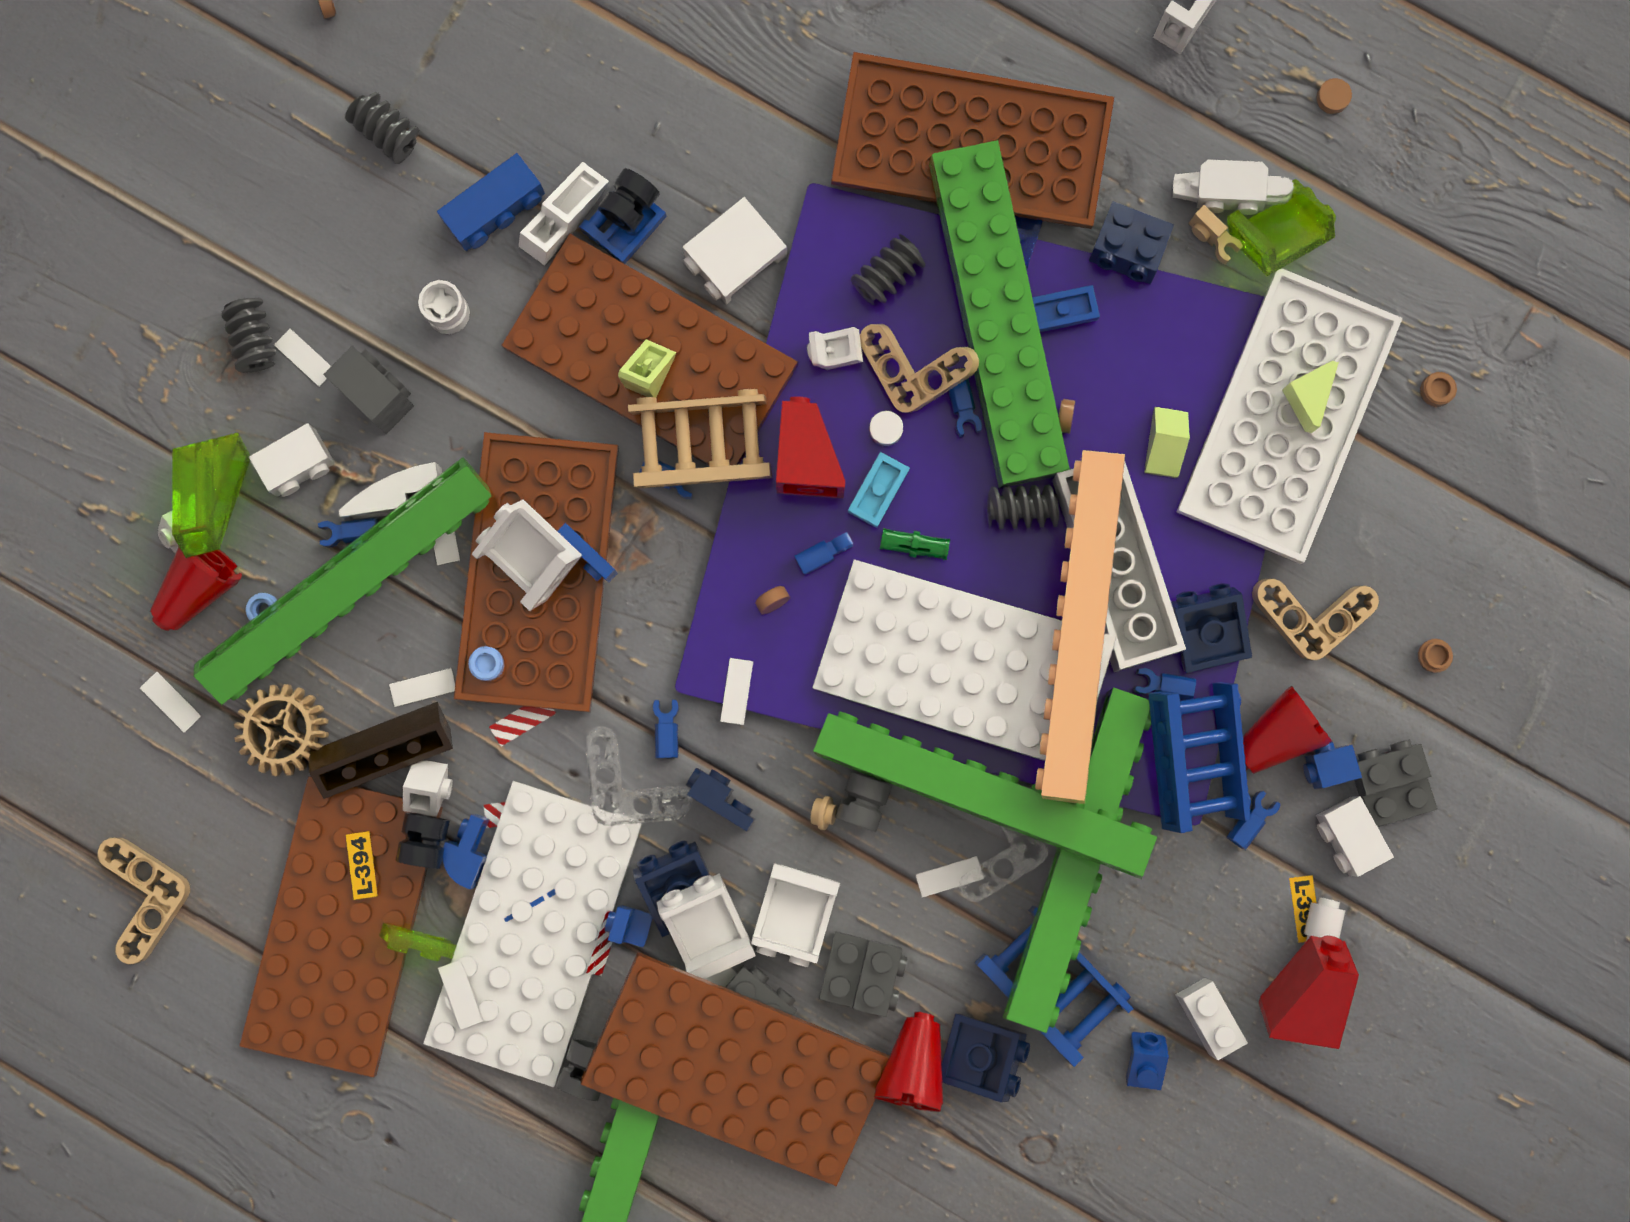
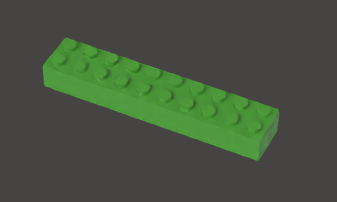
M996 140L933 153L929 168L968 347L973 349L979 358V367L974 376L998 487L1004 488L1005 486H1014L1055 477L1057 473L1070 470L999 142Z

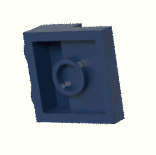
M1112 201L1089 261L1097 264L1102 269L1114 270L1127 275L1134 281L1145 282L1151 285L1174 224Z
M1226 583L1216 584L1209 587L1210 593L1197 595L1194 591L1182 592L1176 595V601L1171 602L1186 650L1180 652L1183 670L1186 673L1252 658L1243 596L1235 587L1230 588V585Z
M696 768L686 783V786L691 788L687 795L743 830L749 831L755 821V818L750 816L753 809L736 799L733 800L732 804L727 802L734 791L728 787L731 780L713 769L707 774Z
M687 841L677 842L668 849V854L656 858L655 855L646 856L639 860L637 863L638 867L633 869L634 880L662 937L669 935L670 932L659 915L657 901L661 900L670 891L684 890L692 886L699 878L710 875L696 842L690 844Z
M956 1013L942 1061V1083L1001 1103L1009 1102L1010 1096L1016 1097L1021 1085V1077L1016 1076L1019 1062L1025 1063L1029 1055L1030 1043L1025 1042L1027 1034Z

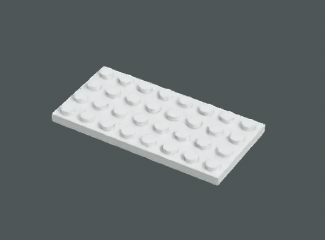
M1278 267L1268 286L1176 512L1294 562L1303 564L1402 318ZM1330 361L1339 362L1321 426L1313 433L1305 432L1282 389L1290 382Z
M854 560L813 689L1045 761L1046 755L1040 754L1042 733L1049 734L1050 720L1044 719L1046 698L1053 699L1054 685H1048L1050 664H1057L1058 651L1052 650L1055 629L1061 630L1062 621ZM1109 634L1104 636L1097 700L1116 641V636Z
M517 781L512 782L451 961L452 963L461 959L483 1022L460 1030L443 984L423 1044L551 1087L556 1086L593 975L586 973L596 940L606 910L614 912L643 825L642 822ZM555 889L556 894L549 898L547 893ZM543 896L545 901L534 907L531 906L530 903ZM512 914L513 919L505 922L504 918Z

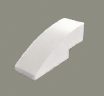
M582 162L542 203L541 211L520 232L519 247L545 266L562 247L568 235L573 234L608 186L609 181Z
M436 462L394 473L354 496L339 510V516L345 521L387 516L442 473V469Z

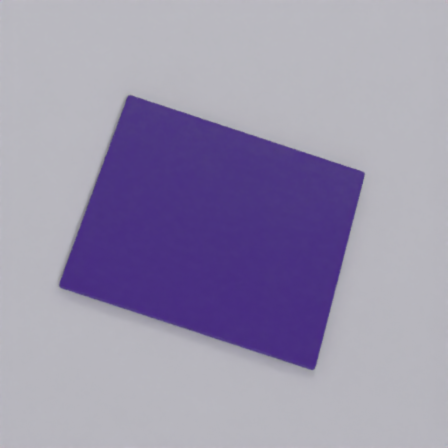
M812 183L807 187L766 344L798 361L796 370L758 432L759 457H763V463L769 462L771 464L772 478L729 481L675 688L681 694L723 704L730 658L753 661L746 706L747 711L821 730L828 713L838 716L839 711L858 718L856 724L869 728L870 724L873 723L890 730L888 736L901 740L903 735L922 742L920 748L933 752L935 747L954 754L952 760L966 764L967 759L986 766L985 772L999 775V772H1004L1017 777L1019 781L1036 784L1038 768L1044 769L1045 761L813 689L854 560L1062 621L1063 617L1056 615L1058 596H1065L1067 585L1066 582H1061V570L1063 561L1069 562L1071 549L1065 548L1067 525L1059 500L1057 527H1053L1051 519L1047 518L1044 528H1040L1037 518H1035L1030 528H1026L1024 520L1020 519L1017 529H1013L1010 519H1006L1003 529H999L996 520L992 521L989 529L987 518L989 490L991 487H996L1001 496L1003 488L998 487L974 374L969 377L976 407L973 413L981 420L982 428L980 433H976L974 425L966 422L963 424L964 436L959 437L955 429L959 418L958 415L953 413L948 391L917 411L905 413L897 410L862 347L863 362L829 370L812 364L807 352V346L810 343V332L817 331L825 334L855 327L859 329L861 334V331L870 324H884L890 328L915 373L951 349L968 347L940 215ZM902 234L919 250L926 266L921 268L914 263L912 265L916 272L914 277L905 272L902 274L906 285L903 286L895 281L893 285L897 293L893 295L885 290L883 293L887 302L884 304L875 299L873 301L874 305H871L856 290L851 282V276L853 274L861 275L860 269L863 265L871 267L870 259L873 256L881 258L880 250L883 247L890 248V240L892 238L900 239L899 235ZM1019 235L1032 297L1093 285L1100 318L1097 321L1040 332L1058 417L1061 401L1063 399L1075 400L1070 434L1062 433L1069 468H1074L1075 460H1082L1083 450L1125 454V463L1170 601H1176V595L1182 592L1194 591L1197 595L1210 593L1209 587L1226 583L1230 585V588L1235 587L1242 593L1248 626L1253 605L1252 591L1258 582L1266 549L1179 514L1176 511L1264 296L1157 270L1151 285L1145 282H1137L1130 279L1127 275L1114 270L1102 269L1097 264L1090 262L1089 259L1092 253ZM880 333L874 334L875 338L872 340L873 345H879L878 341L882 338ZM883 350L884 353L879 354V358L884 354L890 353L891 350ZM959 357L960 361L957 364L947 368L950 372L954 369H965L964 364L968 361L967 357ZM892 358L886 364V372L890 377H896L900 367L898 362ZM933 370L928 376V383L931 388L936 390L942 384V376L936 370ZM905 378L903 381L895 383V387L902 386L901 383L907 382V379ZM912 391L906 392L907 396L903 398L905 403L911 402V398L914 396ZM790 397H806L810 399V403H817L845 478L844 499L777 494L776 474L782 401H790ZM1154 407L1188 412L1190 439L1178 478L1144 473ZM882 411L894 412L901 418L903 423L901 438L891 446L879 445L870 436V422L877 413ZM882 452L908 466L910 469L878 528L848 513V509L879 453ZM1054 477L1009 486L1013 495H1015L1018 486H1023L1028 495L1032 485L1038 487L1040 494H1042L1045 485H1050L1054 494L1056 493L1052 481ZM883 528L913 533L916 530L920 531V535L950 539L947 560L917 555L914 558L909 557L910 553L886 549L881 550L880 544ZM847 532L853 542V547L833 556L834 561L804 576L794 556L823 540L828 543ZM784 586L790 596L789 601L780 608L762 615L755 605L757 598L772 588ZM1180 652L1117 672L1113 671L1109 661L1096 704L1093 735L1107 692L1113 687L1149 700L1148 693L1142 695L1133 691L1135 686L1146 687L1148 685L1147 677L1136 674L1137 669H1150L1156 676L1166 673L1196 679L1193 698L1195 699L1213 696L1212 683H1234L1239 661L1186 673L1183 670ZM1215 709L1183 714L1181 717L1183 735L1217 729ZM1151 725L1148 731L1143 730L1140 743L1144 744V749L1139 762H1133L1129 774L1134 776L1132 787L1127 796L1123 794L1119 807L1161 817ZM1218 743L1186 749V769L1215 764L1219 749ZM1211 779L1189 783L1190 803L1207 800ZM1203 815L1192 817V825H1199Z

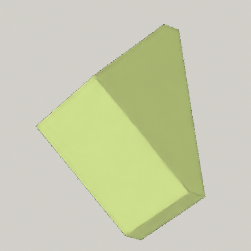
M645 340L619 370L618 377L625 388L646 397H657L674 361L676 352Z
M1330 361L1290 382L1282 389L1305 432L1313 433L1321 426L1339 362Z
M1154 407L1144 473L1172 478L1179 477L1190 439L1188 412Z

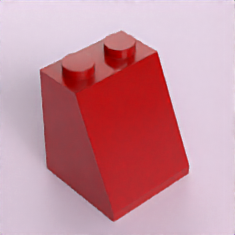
M790 397V401H782L776 474L777 494L844 499L845 478L817 403H810V399L806 397Z
M1330 935L1323 937L1310 936L1263 992L1259 999V1006L1269 1038L1334 1049L1340 1048L1359 977L1345 941Z

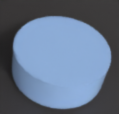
M484 646L476 649L471 654L468 665L474 677L482 681H492L502 674L504 659L496 649Z

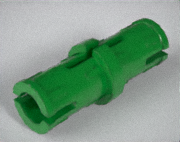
M883 528L880 549L910 553L909 557L914 558L917 555L947 560L950 539L920 535V531L916 530L913 533Z

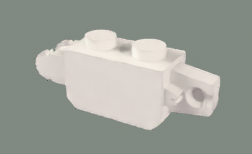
M1207 160L1201 165L1200 172L1175 174L1172 193L1173 198L1197 202V208L1205 205L1212 213H1221L1224 210H1237L1239 214L1253 215L1258 211H1263L1265 204L1277 205L1279 203L1281 205L1286 202L1288 203L1293 193L1294 183H1292V180H1289V177L1268 176V167L1263 162Z

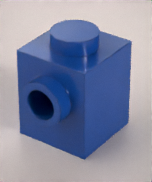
M1331 742L1325 747L1314 750V754L1305 756L1304 774L1308 783L1313 784L1314 789L1326 788L1362 778L1353 745L1335 748L1334 743Z

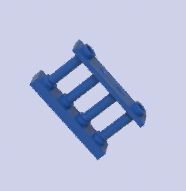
M1215 682L1212 683L1213 696L1180 701L1179 693L1161 691L1148 693L1163 830L1177 833L1193 831L1192 817L1225 811V817L1244 821L1251 820V798L1247 785L1240 713L1241 696L1238 692V684ZM1215 709L1216 730L1183 735L1181 718L1183 714ZM1218 743L1220 763L1186 769V749ZM1222 777L1223 797L1190 803L1189 783Z
M1032 906L1028 911L1035 917L1038 908ZM1032 924L999 956L995 954L990 959L984 953L974 962L1007 998H1009L1013 982L1006 975L1010 970L1008 966L1024 951ZM1080 952L1077 955L1076 961L1084 970L1068 985L1065 994H1059L1055 1005L1060 1008L1059 1013L1093 980L1108 995L1071 1032L1067 1030L1062 1035L1055 1026L1054 1028L1048 1027L1047 1033L1041 1032L1073 1067L1084 1058L1078 1051L1082 1046L1080 1042L1115 1007L1119 1005L1127 1013L1134 1009L1127 1002L1131 996L1117 982L1112 986Z

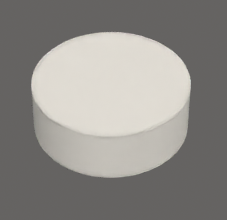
M891 411L877 413L870 422V436L874 442L882 446L895 444L899 441L903 432L901 418Z

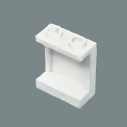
M1172 0L1166 8L1153 38L1181 54L1216 0H1196L1189 11Z
M745 197L683 246L686 257L683 259L686 267L694 276L699 273L707 283L704 284V287L714 300L717 301L721 298L726 305L731 301V296L773 261L778 264L787 257V246Z
M521 500L512 505L506 503L494 515L496 522L478 536L476 542L479 545L472 555L476 559L484 555L488 556L526 592V595L520 602L531 611L548 600L582 554L527 502Z
M774 863L751 941L752 945L757 946L756 952L770 957H776L777 952L790 956L789 962L804 967H809L810 962L817 963L840 882Z
M720 873L715 876H703L696 880L692 886L681 891H670L661 900L657 901L659 915L664 920L688 973L707 979L756 956L748 933Z

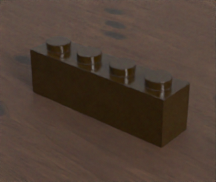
M434 702L320 747L319 750L309 751V773L323 799L453 749L451 729L438 702Z

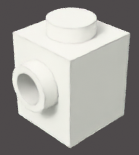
M422 760L411 765L403 785V811L437 817L443 799L448 800L452 791L453 780L448 779V764Z

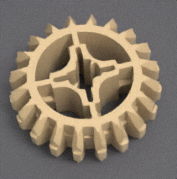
M288 684L283 685L281 692L277 685H270L269 695L264 690H258L256 693L259 701L248 698L246 703L251 709L249 711L242 709L238 711L240 716L245 717L244 723L237 722L234 724L236 729L243 730V735H237L234 738L235 742H245L246 744L239 750V753L241 755L252 753L247 763L250 766L259 763L258 771L261 773H266L271 768L272 776H280L282 769L286 775L291 776L295 771L294 765L299 771L306 770L307 765L304 759L309 761V751L319 750L320 747L324 746L317 743L319 737L328 738L329 736L328 732L320 731V726L328 724V719L317 718L324 711L323 706L317 705L312 707L316 699L315 696L308 695L304 698V689L298 687L293 692L292 686ZM288 702L285 710L281 709L275 718L271 719L262 716L270 707ZM298 709L306 722V734L302 733L297 727ZM269 724L283 725V728L286 729L288 733L294 736H282L280 735V732L276 730L277 728H274ZM258 727L266 733V742L264 744L266 750L260 745L257 734ZM294 742L301 745L290 756L280 759L275 758L278 751H282L287 743Z

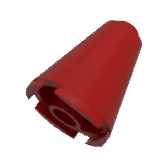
M186 536L180 543L150 609L153 616L152 621L163 630H179L238 584L242 577V573L235 574L234 570L237 568V565L233 560L209 542L204 547L195 543L198 537Z
M1293 686L1286 689L1243 735L1246 770L1250 769L1253 774L1325 747L1332 742Z
M914 1012V1017H906L875 1088L874 1097L876 1099L898 1106H912L913 1109L941 1112L943 1105L940 1024L934 1022V1015Z

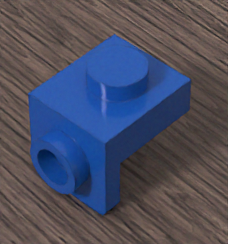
M624 905L618 906L616 912L610 911L605 925V931L610 932L608 941L618 944L625 942L644 947L653 920L651 913Z
M1132 1032L1130 1038L1132 1051L1126 1074L1127 1086L1161 1090L1169 1058L1166 1037L1152 1032Z

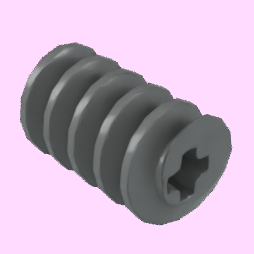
M374 92L369 96H359L347 108L345 113L346 121L352 123L357 131L363 132V135L368 140H372L377 148L383 149L384 154L387 157H392L395 164H400L413 151L420 131L419 128L413 126L407 130L410 123L409 119L402 118L398 121L400 112L397 109L388 112L390 103L388 101L379 103L381 98L379 93Z
M902 234L899 235L900 239L892 238L890 240V248L883 247L880 250L881 258L873 256L870 259L871 267L863 265L860 269L861 275L853 274L851 276V282L856 290L871 305H874L873 301L875 299L884 304L887 302L883 293L885 290L895 295L897 293L893 285L895 281L903 286L906 285L902 274L905 272L914 277L916 275L912 266L914 263L921 268L926 266L919 250Z
M243 298L232 301L224 306L221 314L223 320L227 322L225 324V331L231 334L228 337V342L234 347L231 354L237 359L235 369L242 373L258 372L275 365L274 362L268 361V358L274 356L276 350L265 348V345L270 344L273 338L261 335V333L269 330V324L258 323L259 320L266 317V312L255 311V308L263 304L261 298Z
M1032 485L1028 495L1023 486L1017 487L1015 495H1013L1009 486H1005L1001 496L996 487H991L987 497L989 529L993 520L997 521L999 529H1003L1006 519H1010L1013 529H1017L1020 519L1024 520L1026 528H1030L1035 518H1037L1040 528H1044L1047 518L1051 519L1053 527H1057L1059 519L1057 494H1054L1050 485L1044 486L1042 494H1040L1036 485Z

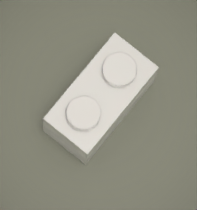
M308 423L249 456L268 492L277 497L293 494L300 488L299 484L309 478L315 480L326 475L329 472V467L336 464L317 430Z
M1361 796L1349 797L1316 815L1320 823L1317 825V829L1324 841L1332 844L1336 852L1333 856L1334 860L1343 873L1347 872L1349 876L1359 877L1394 858Z
M1203 978L1175 994L1211 1057L1220 1060L1248 1044L1213 981Z

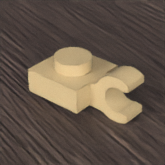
M1205 205L1194 214L1189 222L1193 234L1200 241H1207L1211 246L1215 244L1216 258L1222 264L1226 265L1231 259L1225 253L1224 247H1232L1237 253L1243 247L1241 241L1232 237L1226 231L1228 227Z

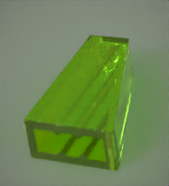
M239 433L172 449V536L185 558L219 550L250 463V454Z

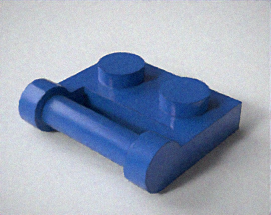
M653 203L649 210L642 211L644 218L634 233L627 232L614 223L603 233L599 228L607 218L597 210L589 220L585 219L580 224L579 229L615 259L626 264L667 215L665 211Z

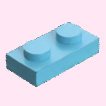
M880 452L849 507L848 513L878 528L910 468Z

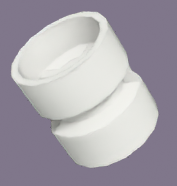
M437 280L430 282L422 289L418 300L419 308L436 331L443 334H453L466 326L470 315L469 306L455 285L448 281Z

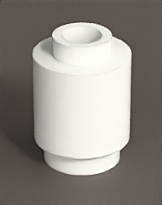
M1319 897L1318 903L1311 902L1304 932L1307 935L1306 941L1310 936L1323 937L1330 935L1340 938L1346 911L1339 909L1340 902Z

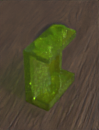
M1297 179L1292 180L1294 189L1288 203L1272 205L1250 219H1247L1239 210L1227 216L1229 234L1241 241L1243 245L1241 251L1266 276L1335 238L1334 222H1336V216L1333 209L1328 204L1324 205L1316 198L1312 189L1308 186L1304 187Z

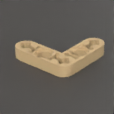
M870 324L860 334L861 347L891 402L901 412H914L923 408L972 376L979 367V358L973 349L969 347H956L915 373L888 326L884 324ZM880 333L882 336L878 341L879 345L872 344V340L875 338L874 334ZM883 350H891L890 353L884 354L879 358L878 355L883 354ZM959 357H967L968 361L964 364L965 369L959 368L950 372L947 368L957 364L960 361ZM892 358L898 362L900 367L898 375L894 378L890 377L886 372V364ZM933 370L938 371L942 376V384L936 390L931 388L928 383V376ZM905 378L907 379V382L901 383L902 386L895 387V383H899ZM912 391L914 396L911 398V402L905 403L903 398L907 396L906 392Z
M1262 579L1255 584L1252 591L1255 604L1301 658L1307 660H1319L1326 656L1371 616L1379 604L1378 595L1371 587L1354 586L1313 620L1279 580ZM1264 588H1275L1272 594L1278 603L1287 601V604L1278 608V605L1273 600H1264L1263 597L1267 594ZM1357 594L1366 595L1367 598L1364 600L1366 607H1356L1351 612L1343 608V606L1345 608H1352L1359 601L1356 597ZM1288 610H1294L1298 615V624L1292 629H1288L1283 624V615ZM1338 613L1344 619V626L1341 631L1335 633L1329 627V619L1332 615ZM1303 632L1307 638L1317 639L1315 643L1317 650L1307 651L1306 648L1309 646L1307 640L1303 636L1295 638L1294 635Z
M109 838L104 840L99 846L98 859L100 863L148 895L116 944L115 952L118 959L126 964H136L145 961L150 956L187 900L190 893V885L184 876L124 838ZM120 845L119 853L126 858L133 859L129 863L123 859L111 860L113 854L109 851L110 847H118ZM143 861L149 863L152 867V875L147 881H141L136 876L137 865ZM159 879L166 884H174L176 882L178 883L176 890L179 892V895L168 897L169 890L166 887L155 885L153 889L152 886ZM151 909L157 910L161 915V923L155 929L149 928L145 923V915ZM142 933L150 935L151 939L145 937L138 943L137 948L140 950V954L130 956V948L127 944L136 942Z

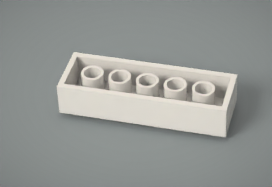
M1126 463L1124 464L1105 634L1116 636L1110 658L1114 672L1186 650ZM1074 468L1057 473L1052 480L1066 525L1069 528L1074 527L1075 515H1069L1071 494H1078L1079 482L1073 481Z

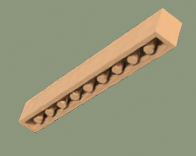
M1083 450L1082 460H1075L1073 481L1079 482L1078 494H1071L1069 515H1075L1074 527H1067L1065 548L1071 549L1069 562L1063 561L1061 582H1066L1067 585L1065 596H1058L1056 615L1063 618L1061 630H1054L1052 650L1058 651L1057 664H1050L1048 685H1054L1053 699L1046 698L1044 719L1050 720L1049 734L1042 733L1040 754L1046 755L1044 769L1038 768L1035 789L1042 790V799L1085 804L1125 454Z

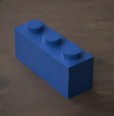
M516 153L437 210V213L463 249L468 251L470 248L476 249L482 246L488 240V235L496 229L508 227L515 220V216L522 210H530L538 205L545 192L539 180L520 155Z

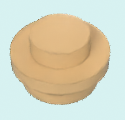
M825 796L823 799L816 798L811 811V824L818 825L820 830H826L829 825L835 823L838 808L837 805L833 804L832 797Z

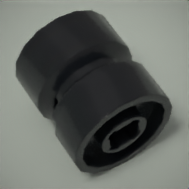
M625 168L613 184L615 191L607 192L599 204L598 210L621 229L634 233L644 218L642 211L649 210L660 193L643 176Z
M405 813L401 832L406 835V838L399 842L395 861L413 866L440 869L444 853L440 842L447 838L450 820L416 813Z

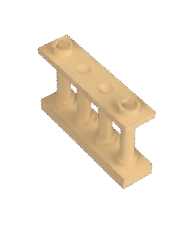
M758 389L738 390V396L670 402H657L656 397L637 398V404L628 405V412L632 415L641 414L645 466L641 467V473H633L634 487L639 489L772 478L771 464L769 462L763 463V457H759L756 405L767 404L764 394H758ZM742 406L746 458H743L742 465H730L729 460H726L722 408ZM708 409L712 461H709V467L696 468L695 462H692L688 410ZM675 412L678 463L675 464L676 470L662 471V465H658L654 413Z

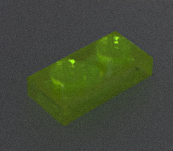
M383 923L379 934L388 943L387 948L401 953H407L409 948L421 951V957L434 961H440L441 956L453 959L457 946L446 938Z

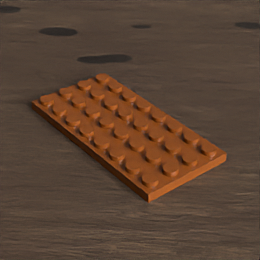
M853 52L831 185L937 203L929 168L931 155L933 153L998 140L1015 216L1092 229L1114 97Z
M572 234L568 235L501 345L505 350L642 427L641 414L632 415L628 412V405L637 404V398H644L646 396L625 388L618 377V373L645 340L676 352L674 361L656 397L657 402L738 396V390L758 389V394H764L767 404L756 405L758 432L798 366V361ZM742 406L722 408L726 460H729L730 465H739L746 454ZM708 409L688 410L691 456L709 466V461H712ZM675 412L654 413L656 436L677 447Z
M484 432L479 476L489 487L492 497L488 499V505L476 513L474 518L454 699L591 713L605 579L601 577L597 582L583 568L587 562L580 557L548 600L529 611L520 602L526 595V592L488 556L484 555L476 559L472 553L479 545L476 542L478 536L496 522L494 519L496 512L506 503L512 505L524 500L556 531L566 523L607 561L619 452L618 445ZM480 647H492L503 656L504 670L495 680L482 681L474 677L470 672L469 658Z
M308 776L240 1047L373 1078L377 1075L428 869L395 861L399 842L406 838V835L401 832L405 813H412L403 811L402 797L353 787L323 799L312 777ZM440 807L437 815L438 818L441 817L443 807ZM370 831L378 896L354 900L346 835Z
M637 952L581 1078V1085L837 1186L876 1099L874 1097L875 1088L890 1055Z

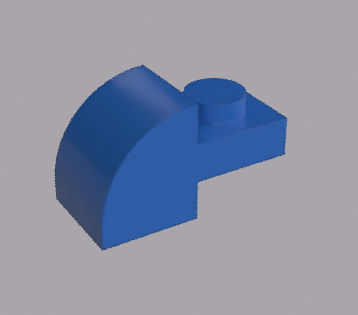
M478 814L471 815L470 819L465 818L461 823L457 833V837L461 839L460 843L447 841L443 847V864L448 875L457 884L467 889L477 887L487 858L486 854L477 851L490 819Z

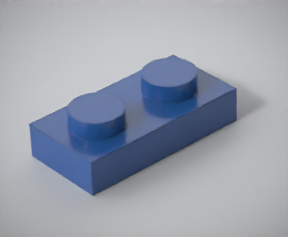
M1093 285L1032 297L1040 332L1097 321L1100 318Z
M566 523L557 531L582 554L581 557L587 562L583 568L597 582L603 577L609 583L618 574L605 559Z

